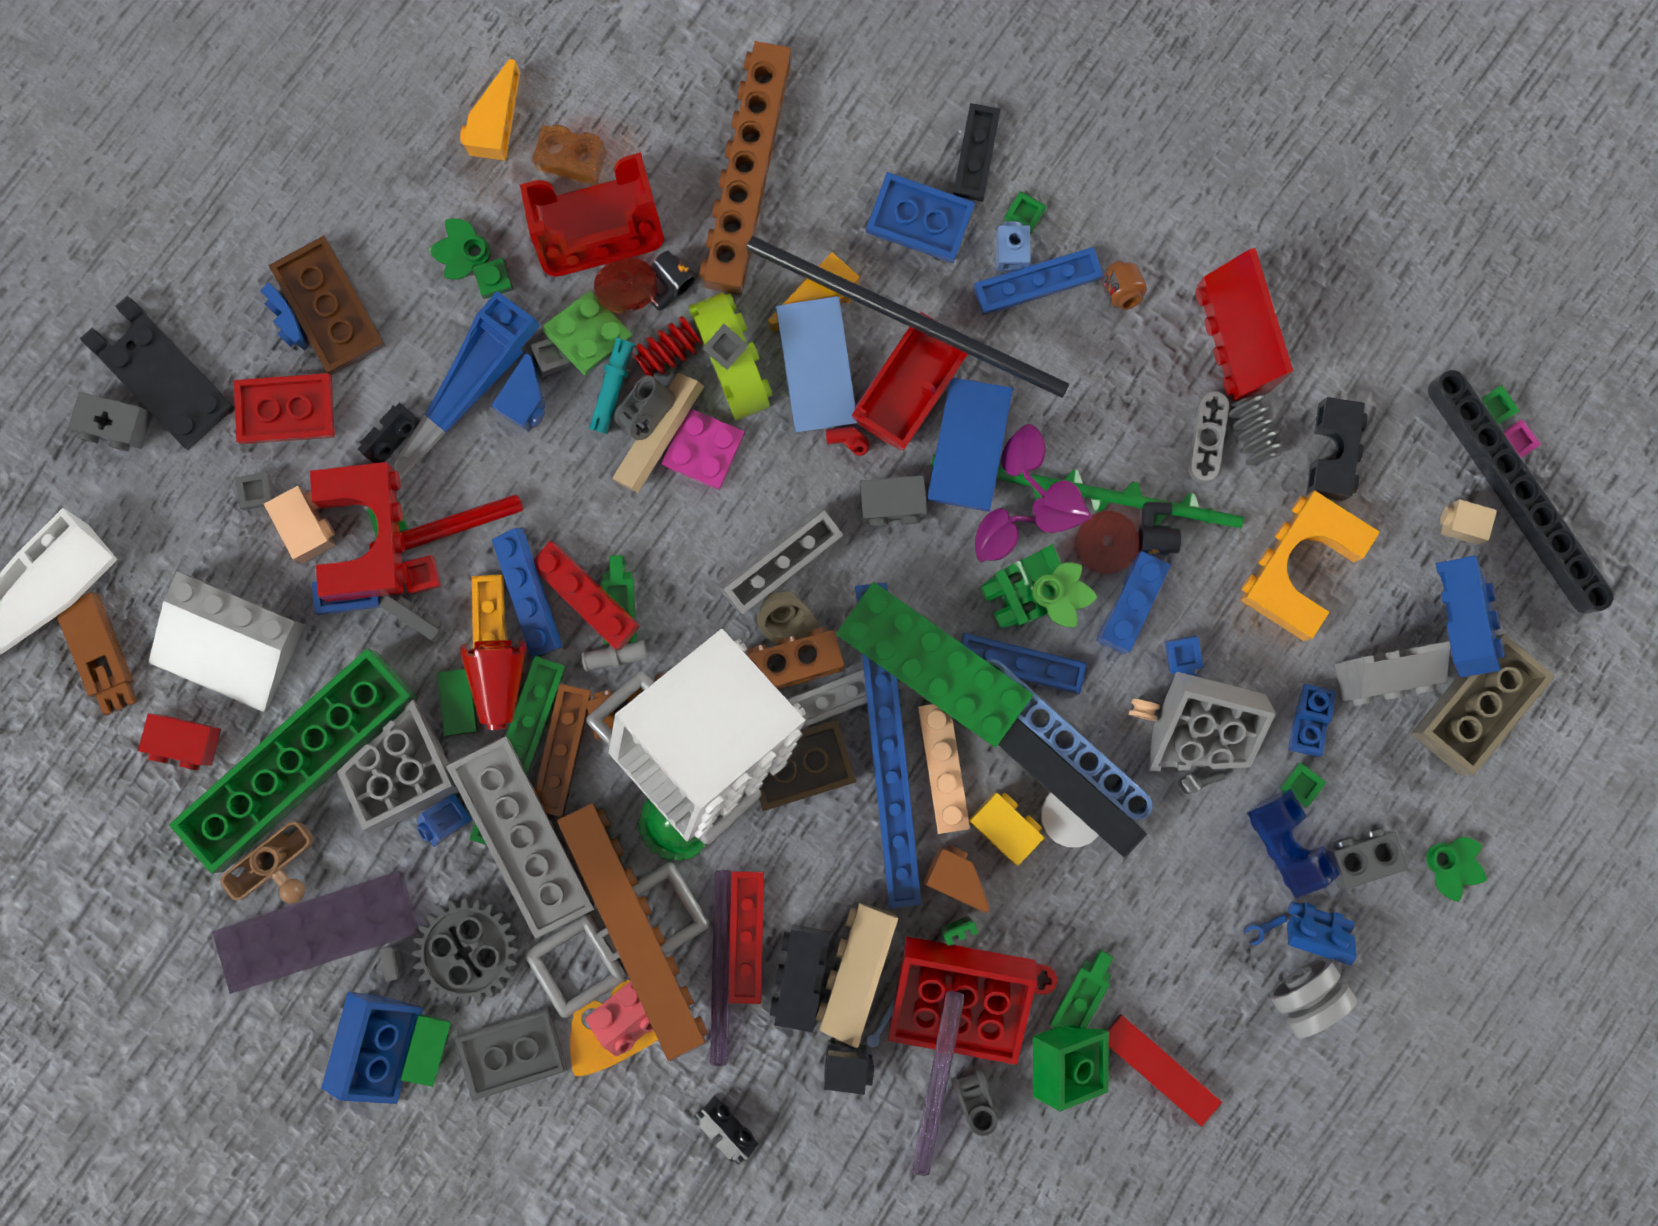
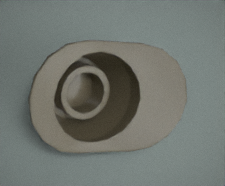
M772 591L768 594L757 615L758 627L774 646H778V640L790 636H796L797 640L809 637V631L821 628L815 616L801 602L798 596L787 591L776 593ZM806 648L801 653L808 651L811 648Z

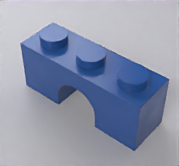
M1143 551L1134 557L1122 583L1124 586L1119 598L1108 613L1095 641L1122 654L1131 652L1168 573L1170 564Z

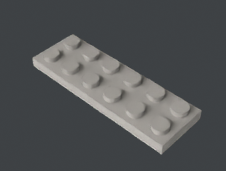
M507 735L446 765L535 939L594 910V905Z

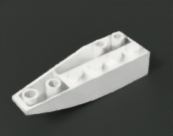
M64 508L0 572V655L72 606L118 560L87 523Z

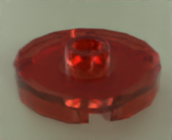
M626 258L610 262L602 267L595 277L594 290L599 303L605 309L615 313H625V310L633 309L634 312L642 309L652 301L657 292V279L653 268L648 263L637 258Z
M1099 511L1078 528L1075 537L1076 553L1079 559L1091 571L1100 574L1117 573L1128 567L1136 558L1139 548L1138 532L1133 522L1123 514L1114 511ZM1108 536L1113 540L1112 547H1106L1103 544V537Z

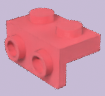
M631 981L585 1018L602 1047L614 1056L626 1053L645 1033L653 1031Z

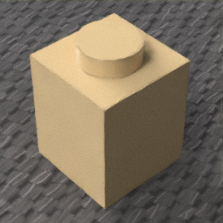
M1459 499L1444 508L1440 517V524L1443 525L1441 534L1476 545L1489 541L1497 510Z

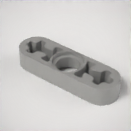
M1209 392L1198 403L1188 466L1190 477L1197 483L1204 484L1210 482L1218 475L1220 470L1229 411L1228 399L1220 392ZM1215 400L1216 406L1221 407V410L1214 414L1213 422L1203 423L1202 421H1207L1211 414V409L1206 407V405ZM1210 429L1215 432L1217 436L1215 445L1207 446L1202 443L1200 434L1203 430ZM1215 452V456L1210 454L1207 457L1206 463L1207 467L1212 468V471L1206 473L1205 476L1201 475L1202 472L1196 468V465H1200L1203 462L1205 453Z

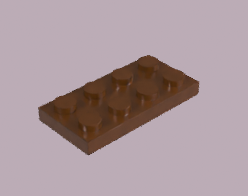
M324 235L268 265L327 373L333 375L386 346Z

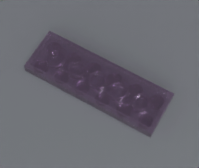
M397 871L212 931L229 994L420 933L402 871Z

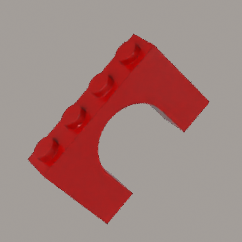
M387 462L310 470L311 498L315 505L321 509L352 505L366 506L373 510L378 522L376 541L365 555L352 561L316 565L318 597L326 602L404 594L403 584H407V570L405 565L401 563V553L405 552V540L403 534L399 533V521L403 520L401 503L397 502L396 491L401 488L398 471H395Z

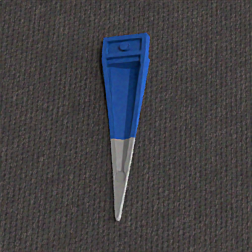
M498 291L476 314L467 336L438 392L408 442L391 467L398 471L400 480L523 353L521 348L541 326L535 318Z

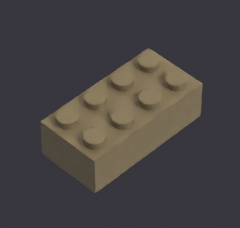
M1505 634L1496 636V639H1502L1505 657L1499 658L1501 671L1461 678L1458 675L1410 733L1459 775L1476 774L1555 677V675Z

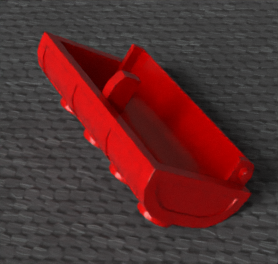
M920 312V314H922V315H924V316H926V317H928V318L934 320L933 318L929 317L928 315L924 314L923 312ZM909 327L856 405L855 411L851 415L852 418L879 439L894 448L904 451L968 354Z

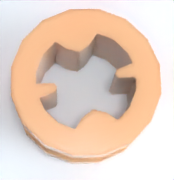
M1132 699L1131 703L1134 705V708L1129 711L1128 715L1157 721L1158 717L1155 715V712L1160 710L1159 704Z

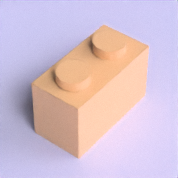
M296 486L264 503L293 560L304 563L336 546L332 539L335 532L326 518H321L317 510L320 507L312 502L311 491L307 492V490Z

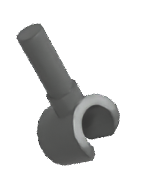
M1192 772L1178 780V785L1185 794L1196 793L1208 784L1224 780L1225 775L1223 772H1219L1198 780Z

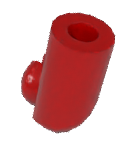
M848 426L825 429L827 445L843 443L856 456L867 454L870 447L869 440L857 428Z

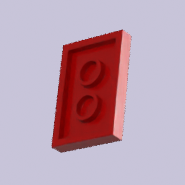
M329 373L234 380L236 442L240 445L335 438L332 376Z

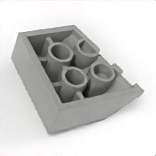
M1449 641L1334 664L1342 701L1353 700L1354 706L1372 703L1374 702L1373 696L1384 694L1385 700L1404 697V690L1412 688L1416 689V694L1435 691V684L1443 683L1447 680L1451 649Z
M1176 672L1157 716L1158 719L1153 725L1148 764L1149 772L1161 771V768L1177 767L1178 770H1190L1191 766H1210L1211 769L1251 767L1276 714L1267 695Z
M415 700L410 701L404 707L405 710L394 721L391 720L382 728L383 731L369 745L366 744L337 772L363 831L376 834L459 792L446 767L449 761L438 737Z

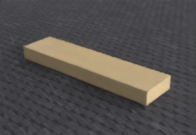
M677 373L669 386V389L675 395L672 408L663 416L648 438L634 442L612 478L614 481L636 493L640 491L704 388L699 381Z

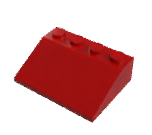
M1256 248L1245 251L1205 275L1197 285L1196 298L1199 306H1204L1207 316L1205 318V328L1208 335L1213 336L1215 342L1214 357L1217 365H1222L1225 375L1223 377V387L1228 396L1231 395L1232 401L1235 403L1250 396L1270 393L1294 371Z
M906 936L888 1041L1017 1065L1037 983L1036 960L957 945L948 946L946 943Z

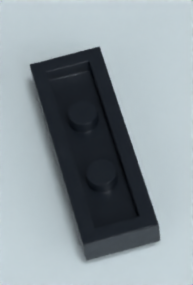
M970 103L953 195L983 202L1000 108Z

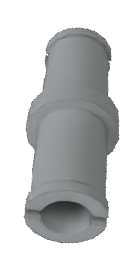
M641 640L640 642L625 644L621 650H615L609 644L608 648L589 652L585 651L582 652L581 656L584 670L588 672L611 666L617 669L621 668L622 664L648 660L649 652L646 641Z

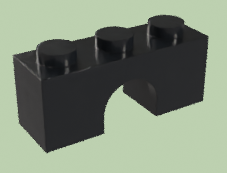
M1326 397L1318 404L1314 434L1327 436L1332 439L1337 447V455L1335 460L1318 459L1310 464L1306 495L1315 490L1327 499L1344 501L1352 497L1353 493H1356L1359 485V475H1356V466L1361 461L1363 455V444H1360L1361 432L1366 428L1368 418L1367 413H1364L1365 403Z
M828 1040L824 1068V1090L865 1095L866 1085L872 1086L874 1077L873 1055L868 1054L867 1045L859 1044L858 1048L844 1042Z

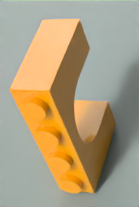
M1315 490L1306 496L1301 495L1294 503L1291 511L1295 514L1289 523L1284 521L1274 536L1278 539L1272 549L1268 547L1258 560V564L1261 567L1255 576L1250 574L1242 585L1241 590L1244 591V594L1240 601L1303 641L1314 638L1328 616L1329 611L1302 595L1292 585L1287 572V562L1293 548L1302 541H1318L1354 563L1365 557L1380 533Z

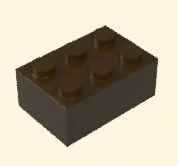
M838 720L800 731L803 735L796 741L797 746L791 751L793 754L786 760L788 763L774 776L769 772L762 781L763 785L759 788L761 791L759 801L763 811L857 782Z

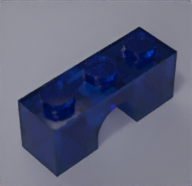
M1292 789L1260 801L1247 812L1253 829L1258 832L1266 846L1269 857L1274 860L1283 876L1285 885L1291 890L1295 899L1327 887L1340 875L1324 846L1310 850L1301 847L1295 841L1293 829L1306 819L1307 815Z

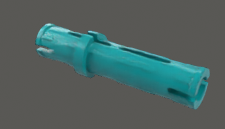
M615 338L609 364H605L603 369L606 371L588 429L608 435V429L624 377L628 378L629 372L626 370L635 343Z

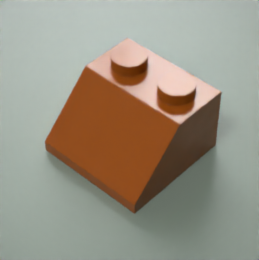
M950 844L947 845L946 849L938 846L922 882L937 891L987 913L990 907L974 864L966 859L968 853Z

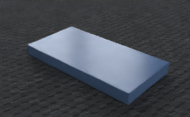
M839 296L775 306L795 432L857 423L851 416L855 411V401Z

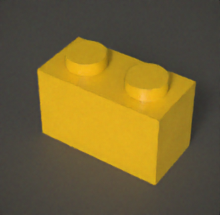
M994 792L969 818V822L1014 865L1019 866L1044 839L1039 833L1042 827L1029 815L1024 819L1015 810L1019 805L1008 794L1004 792L1000 796Z

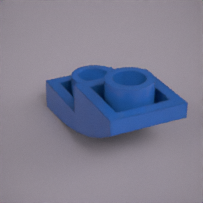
M268 282L260 292L268 298L264 304L278 316L273 321L281 329L277 334L290 347L296 343L305 351L309 345L301 324L286 298Z
M1306 683L1303 685L1292 724L1288 750L1315 757L1323 755L1327 724L1332 721L1336 691Z

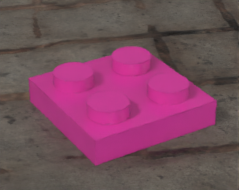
M690 409L673 436L661 465L720 491L745 432Z

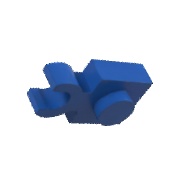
M1192 635L1164 641L1169 672L1172 674L1181 672L1198 677L1195 675V669L1204 668L1198 636Z

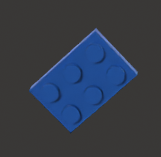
M887 172L869 219L866 233L954 264L975 202Z

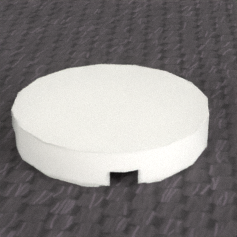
M1051 792L1045 798L1041 807V823L1045 833L1054 842L1065 847H1082L1092 843L1099 836Z

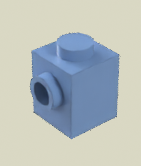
M1016 221L1006 222L1003 226H998L995 235L996 272H1012L1029 267L1030 226H1022V223Z

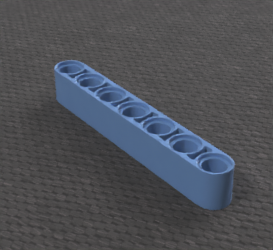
M997 659L985 660L989 664L997 666L1002 673L1033 694L1018 716L1025 725L1128 817L1134 820H1142L1150 815L1153 807L1152 800L1142 787ZM1036 709L1046 710L1049 713L1047 722L1043 725L1034 724L1031 721L1033 711ZM1066 730L1072 733V742L1064 747L1057 745L1055 742L1057 733ZM1086 752H1092L1097 757L1095 765L1090 768H1084L1079 763L1080 757ZM1110 774H1117L1121 778L1119 786L1115 789L1104 787V779ZM1133 796L1144 797L1145 803L1140 810L1133 811L1128 808V802Z

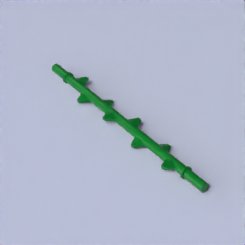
M933 454L931 467L934 466L936 454ZM998 467L996 480L1031 486L1036 500L1042 498L1037 490L1024 478L1023 473L1018 476H1011L1003 468ZM1072 470L1064 480L1030 474L1046 492L1053 484L1059 481L1066 480L1072 482L1079 488L1082 497L1090 498L1096 513H1101L1109 503L1142 509L1146 502H1169L1142 496L1138 482L1134 481L1123 492L1083 484L1078 470ZM1188 493L1180 504L1171 502V515L1205 521L1206 524L1214 523L1239 529L1242 528L1243 516L1214 511L1213 508H1199L1193 493ZM1155 515L1154 524L1158 525L1166 515Z

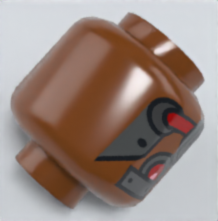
M1114 262L1108 266L1106 273L1101 279V286L1109 304L1122 310H1129L1138 306L1143 301V296L1147 291L1146 282L1139 267L1134 263Z

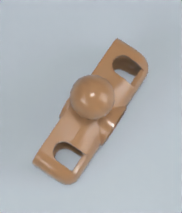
M301 822L286 824L224 873L221 877V885L232 899L241 900L247 898L250 893L272 878L280 887L279 895L281 900L289 904L301 901L305 895L303 882L295 878L290 879L283 870L300 856L303 851L311 847L314 842L312 833ZM290 826H295L298 830L289 837L282 833ZM267 852H270L275 859L271 869L267 868L264 864V856ZM238 867H243L246 869V871L238 877L231 874V872H233Z

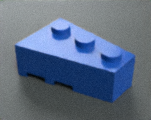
M1476 555L1435 563L1437 573L1444 587V592L1441 593L1443 604L1446 603L1448 616L1446 624L1453 662L1460 678L1501 671L1499 658H1504L1505 652L1502 639H1496L1495 630L1501 629L1497 610L1492 611L1491 602L1496 601L1495 589L1492 582H1486Z

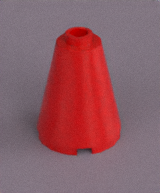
M484 640L474 642V648L467 649V643L460 646V654L480 723L486 724L487 729L490 730L505 729L507 727L506 723L512 722L526 654V643L519 641V647L511 646V640Z

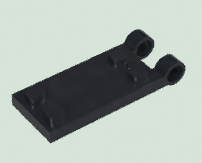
M127 295L115 307L134 327L113 346L93 327L81 336L80 340L101 359L185 449L189 450L235 407L144 310ZM135 342V349L129 350V346Z

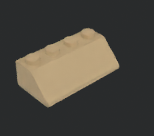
M861 902L858 903L857 909L850 908L845 926L850 927L847 940L841 938L835 956L841 959L838 970L830 971L825 989L831 990L827 1003L821 1001L815 1020L821 1022V1032L856 1048L859 1046L896 928L898 917L895 913Z

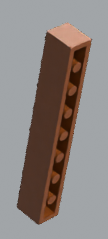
M591 803L558 819L557 822L667 1060L672 1061L706 1044L704 1036L709 1033L701 1016L695 1018L691 1011L690 1005L694 1004V1000L687 986L680 987L675 975L679 974L680 970L673 956L666 957L661 945L665 944L666 940L659 926L652 927L648 919V915L652 914V910L645 896L639 898L634 889V886L639 883L631 866L625 868L620 859L625 853L618 838L611 839L606 829L611 826L605 810L603 808L598 810Z

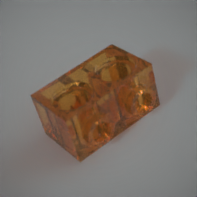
M554 124L552 127L542 125L532 161L537 171L594 186L598 183L607 151L604 142L592 133L584 132L580 135L572 133L570 129L562 125ZM560 144L563 146L558 153L549 152L553 145ZM589 152L593 154L592 158L588 161L582 162L578 160L579 156L583 153Z

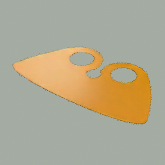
M631 980L624 981L616 986L611 993V997ZM592 1001L573 1014L570 1033V1056L573 1074L575 1076L590 1075L625 1060L658 1040L654 1030L645 1033L626 1053L614 1056L602 1047L592 1029L586 1028L582 1023V1015L587 1009H597L602 1005L598 1001Z

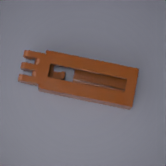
M90 592L81 596L72 606L57 615V619L87 695L97 698L102 713L107 716L113 713L110 700L117 711L125 708L122 695L129 706L137 703L130 684L134 680L100 595ZM106 656L113 673L112 676L108 677L106 666L98 667L96 660L101 659L100 657Z

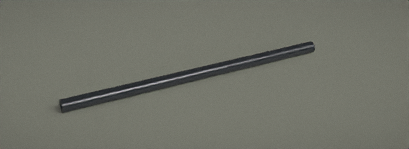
M752 236L747 244L746 250L1058 397L1063 398L1069 387V383L755 236Z

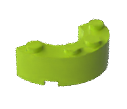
M721 292L688 306L704 345L723 324L746 342L743 332L748 330L742 314H734L737 308L731 293L725 295L724 292ZM753 341L747 343L748 347L728 370L723 368L709 355L735 421L769 408L768 398L773 396L767 379L761 380L755 361L760 360Z

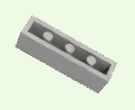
M816 507L717 586L734 608L743 615L841 538L843 534L827 512Z

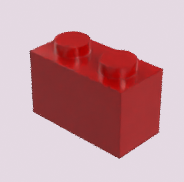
M148 713L138 751L148 753V760L168 763L170 758L179 760V767L199 770L200 765L212 766L221 728L161 714Z

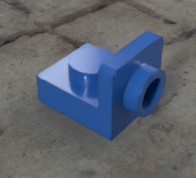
M452 794L420 814L417 819V831L425 842L430 841L432 846L435 847L443 839L469 824L472 819L456 795Z

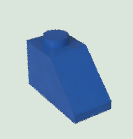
M525 353L491 407L498 414L527 432L530 431L532 426L537 427L545 415L543 410L545 402L537 365L533 358Z

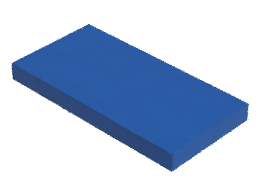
M959 378L951 379L927 501L990 512L1013 388Z

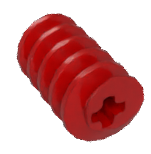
M683 316L678 317L680 328L673 323L668 324L669 335L662 330L657 331L658 342L650 336L647 337L648 348H645L640 343L636 344L638 355L632 354L646 376L654 377V370L665 375V363L673 369L676 368L674 359L676 356L684 362L687 361L685 350H689L694 355L697 354L695 344L699 343L702 345V343Z

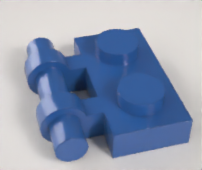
M1291 901L1288 906V913L1292 914L1287 923L1288 945L1352 966L1357 957L1355 936L1351 934L1354 929V921L1345 919L1343 914L1334 911L1327 913L1315 909V905L1307 902L1299 904Z

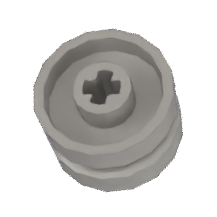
M1329 958L1316 960L1293 972L1282 980L1270 993V999L1277 1010L1282 1013H1289L1286 1022L1297 1038L1312 1036L1334 1025L1345 1017L1358 1002L1356 995L1347 983H1337L1341 975L1333 961Z

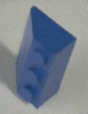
M348 992L321 1089L340 1101L397 1104L403 1084L401 1076L418 1014H422L423 1007L376 994Z

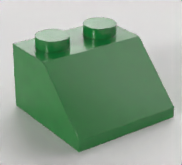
M1056 1027L1033 1036L1034 1098L1061 1112L1108 1093L1109 1031L1104 1029Z

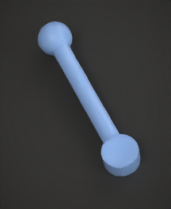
M894 999L875 1032L867 1036L868 1046L873 1048L879 1045V1036L892 1015Z

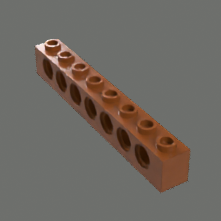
M754 41L752 52L747 51L744 70L748 71L746 81L741 80L738 90V100H742L740 111L734 110L731 128L735 129V135L733 140H728L725 158L729 159L727 170L722 169L719 179V188L723 189L721 200H715L712 217L717 218L714 229H709L706 247L710 248L709 257L702 260L700 277L704 278L706 289L741 296L743 294L751 252L747 251L746 247L750 238L755 236L792 62L791 48ZM766 75L771 78V81L759 83L757 78ZM754 105L765 107V110L761 113H754L750 109ZM749 134H756L760 137L754 143L744 140ZM744 163L753 166V169L746 173L740 172L737 168ZM736 193H744L747 196L740 203L731 200V197ZM731 222L741 225L740 229L733 233L726 231L724 228ZM724 252H730L735 255L734 259L728 263L719 261L718 257Z
M827 627L811 630L808 632L809 637L797 640L796 636L778 640V646L766 649L765 645H759L747 650L749 659L778 690L846 670L834 629L828 631ZM806 648H812L817 651L815 661L809 664L800 661V654ZM775 657H782L786 660L784 670L778 673L770 671L769 664L771 660ZM666 673L659 674V675L655 676V677H654V678H655V681H654V682H656L659 678H661V677H662L664 674H666ZM640 687L624 702H631L644 690ZM612 690L593 694V700L586 701L589 715L613 695ZM616 709L603 720L612 730ZM593 730L595 739H597V740H599V741H601V742L604 741V740Z

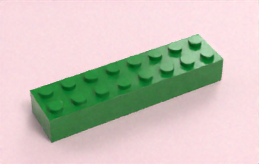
M367 648L176 817L169 826L211 874L225 872L346 764L359 750L383 731L382 728L391 720L394 721L405 710L404 707L410 701H416L418 697L377 651Z

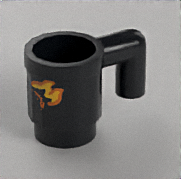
M669 250L664 251L654 260L651 269L667 288L659 295L649 284L643 288L641 294L657 310H664L675 297L684 294L694 284L697 275L677 255H673Z
M1171 502L1144 503L1142 507V522L1137 535L1138 553L1141 551L1149 555L1179 553L1181 547L1180 528H1171L1170 525H1154L1155 515L1172 514Z

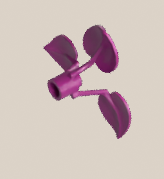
M1032 424L1022 426L1008 440L1002 452L1001 462L1003 469L1009 475L1018 476L1023 473L1024 478L1037 490L1042 498L1037 499L1033 504L1034 516L1014 515L1010 518L1007 510L999 508L991 511L983 518L975 536V552L977 559L981 563L1002 559L1013 551L1019 538L1018 527L1014 524L1016 522H1032L1038 525L1044 532L1059 533L1075 528L1092 518L1082 494L1075 484L1066 480L1059 481L1053 484L1046 492L1030 475L1029 470H1035L1042 465L1046 453L1043 436L1039 429Z

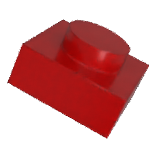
M433 555L402 562V565H405L407 570V584L405 585L408 594L413 595L442 587Z

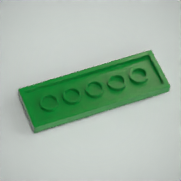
M874 581L836 633L838 637L995 748L1033 696L1028 690Z

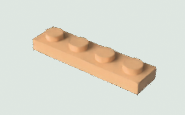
M934 704L918 706L937 834L968 830L970 825L953 719Z

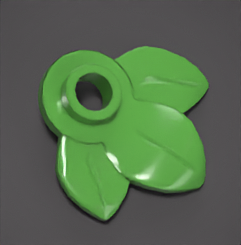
M1063 563L1057 566L1051 575H1044L1038 578L1032 588L1035 601L1047 608L1050 619L1056 624L1068 628L1077 626L1076 610L1087 607L1097 599L1096 594L1088 585L1078 581L1081 576L1082 565L1076 563ZM1044 586H1051L1053 588L1054 594L1052 597H1046L1043 594Z

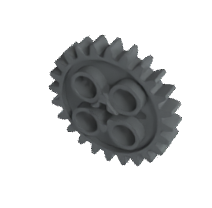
M463 898L461 907H459L456 900L449 901V911L443 905L438 906L437 912L439 917L434 914H428L426 918L431 925H420L418 927L425 935L413 940L416 944L421 945V949L412 952L413 956L421 957V962L413 967L414 969H424L425 973L419 978V981L427 979L431 981L427 989L428 992L436 988L440 989L438 994L439 1000L450 994V1004H455L459 997H462L463 1005L467 1006L470 1004L473 996L477 1004L483 1002V992L489 998L494 997L496 994L493 986L502 990L506 987L502 977L512 978L514 976L513 972L508 969V966H516L519 963L518 960L511 957V954L520 951V947L511 946V941L519 936L518 934H508L507 930L513 925V922L505 924L501 922L505 915L504 911L496 915L492 914L495 904H489L485 909H482V899H477L473 907H471L469 898ZM468 920L475 921L479 926V933L476 937L469 936L465 931V924ZM451 926L456 928L459 939L451 932ZM441 937L446 938L451 944V950L448 955L442 954L437 948V942ZM470 945L473 951L469 953V956L462 957L460 952L464 947ZM484 948L494 951L496 960L493 965L483 962L481 954ZM456 966H462L467 970L468 977L466 982H459L455 979L454 969ZM475 966L481 970V977L476 974Z

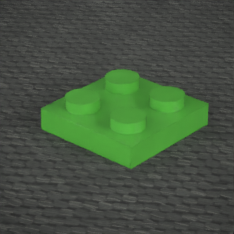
M591 290L544 324L542 330L584 376L611 356L615 338L630 342L633 336Z

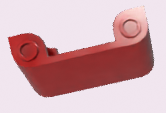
M641 152L625 156L616 162L614 166L616 180L556 195L553 186L544 180H534L519 184L529 234L541 267L546 274L554 277L564 276L650 253L662 246L664 235Z

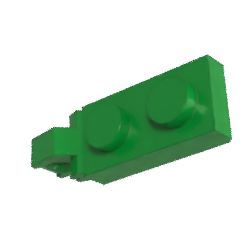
M623 555L609 556L610 572L603 573L601 588L636 621L633 572H626L625 557ZM637 631L627 643L637 642ZM603 638L604 644H609V643Z
M1099 949L1091 963L1086 960L1084 961L1050 1020V1026L1054 1028H1087L1110 985L1109 980L1112 975L1106 972L1113 959L1110 954Z

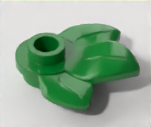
M455 218L445 220L448 237L428 248L429 253L436 261L446 265L444 277L452 280H459L468 276L474 266L486 263L491 255V248L487 240L476 235L470 223ZM473 248H480L481 252L477 256H471V250Z
M1460 837L1450 844L1442 842L1433 844L1427 850L1426 864L1435 873V885L1446 898L1459 902L1463 894V885H1476L1487 881L1482 866L1474 859L1482 848V844L1468 837ZM1443 853L1446 860L1440 865L1437 862V856Z

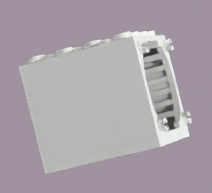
M720 629L615 714L608 753L687 842L694 836L698 839L702 838L713 828L712 823L717 819V816L721 815L723 818L728 816L739 805L737 802L744 793L748 797L751 796L763 785L762 781L769 772L774 776L788 763L786 760L793 754L791 751L797 746L796 741L803 735L800 730L806 721L802 717L806 714L803 707L799 710L801 705L798 703L792 706L744 653L747 650L745 644L742 643L740 645L742 641L739 638L733 641L723 629Z

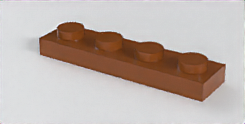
M559 684L535 788L547 814L564 817L588 713L586 701L591 700V690Z

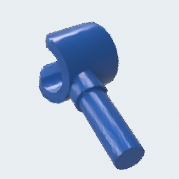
M1283 914L1261 925L1255 923L1247 924L1244 928V933L1249 932L1251 929L1259 930L1258 937L1249 941L1251 945H1258L1263 941L1265 933L1287 922V918Z

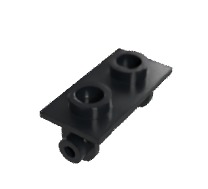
M400 402L396 407L392 405L391 409L379 421L384 428L379 431L374 426L359 441L361 445L357 449L372 463L385 462L402 442L412 434L421 420Z
M715 1095L705 1107H702L694 1115L698 1120L696 1124L711 1140L719 1133L723 1138L717 1142L716 1146L731 1163L735 1161L739 1165L744 1160L746 1161L759 1144L754 1139L751 1131L743 1127L732 1115L729 1107L722 1103Z

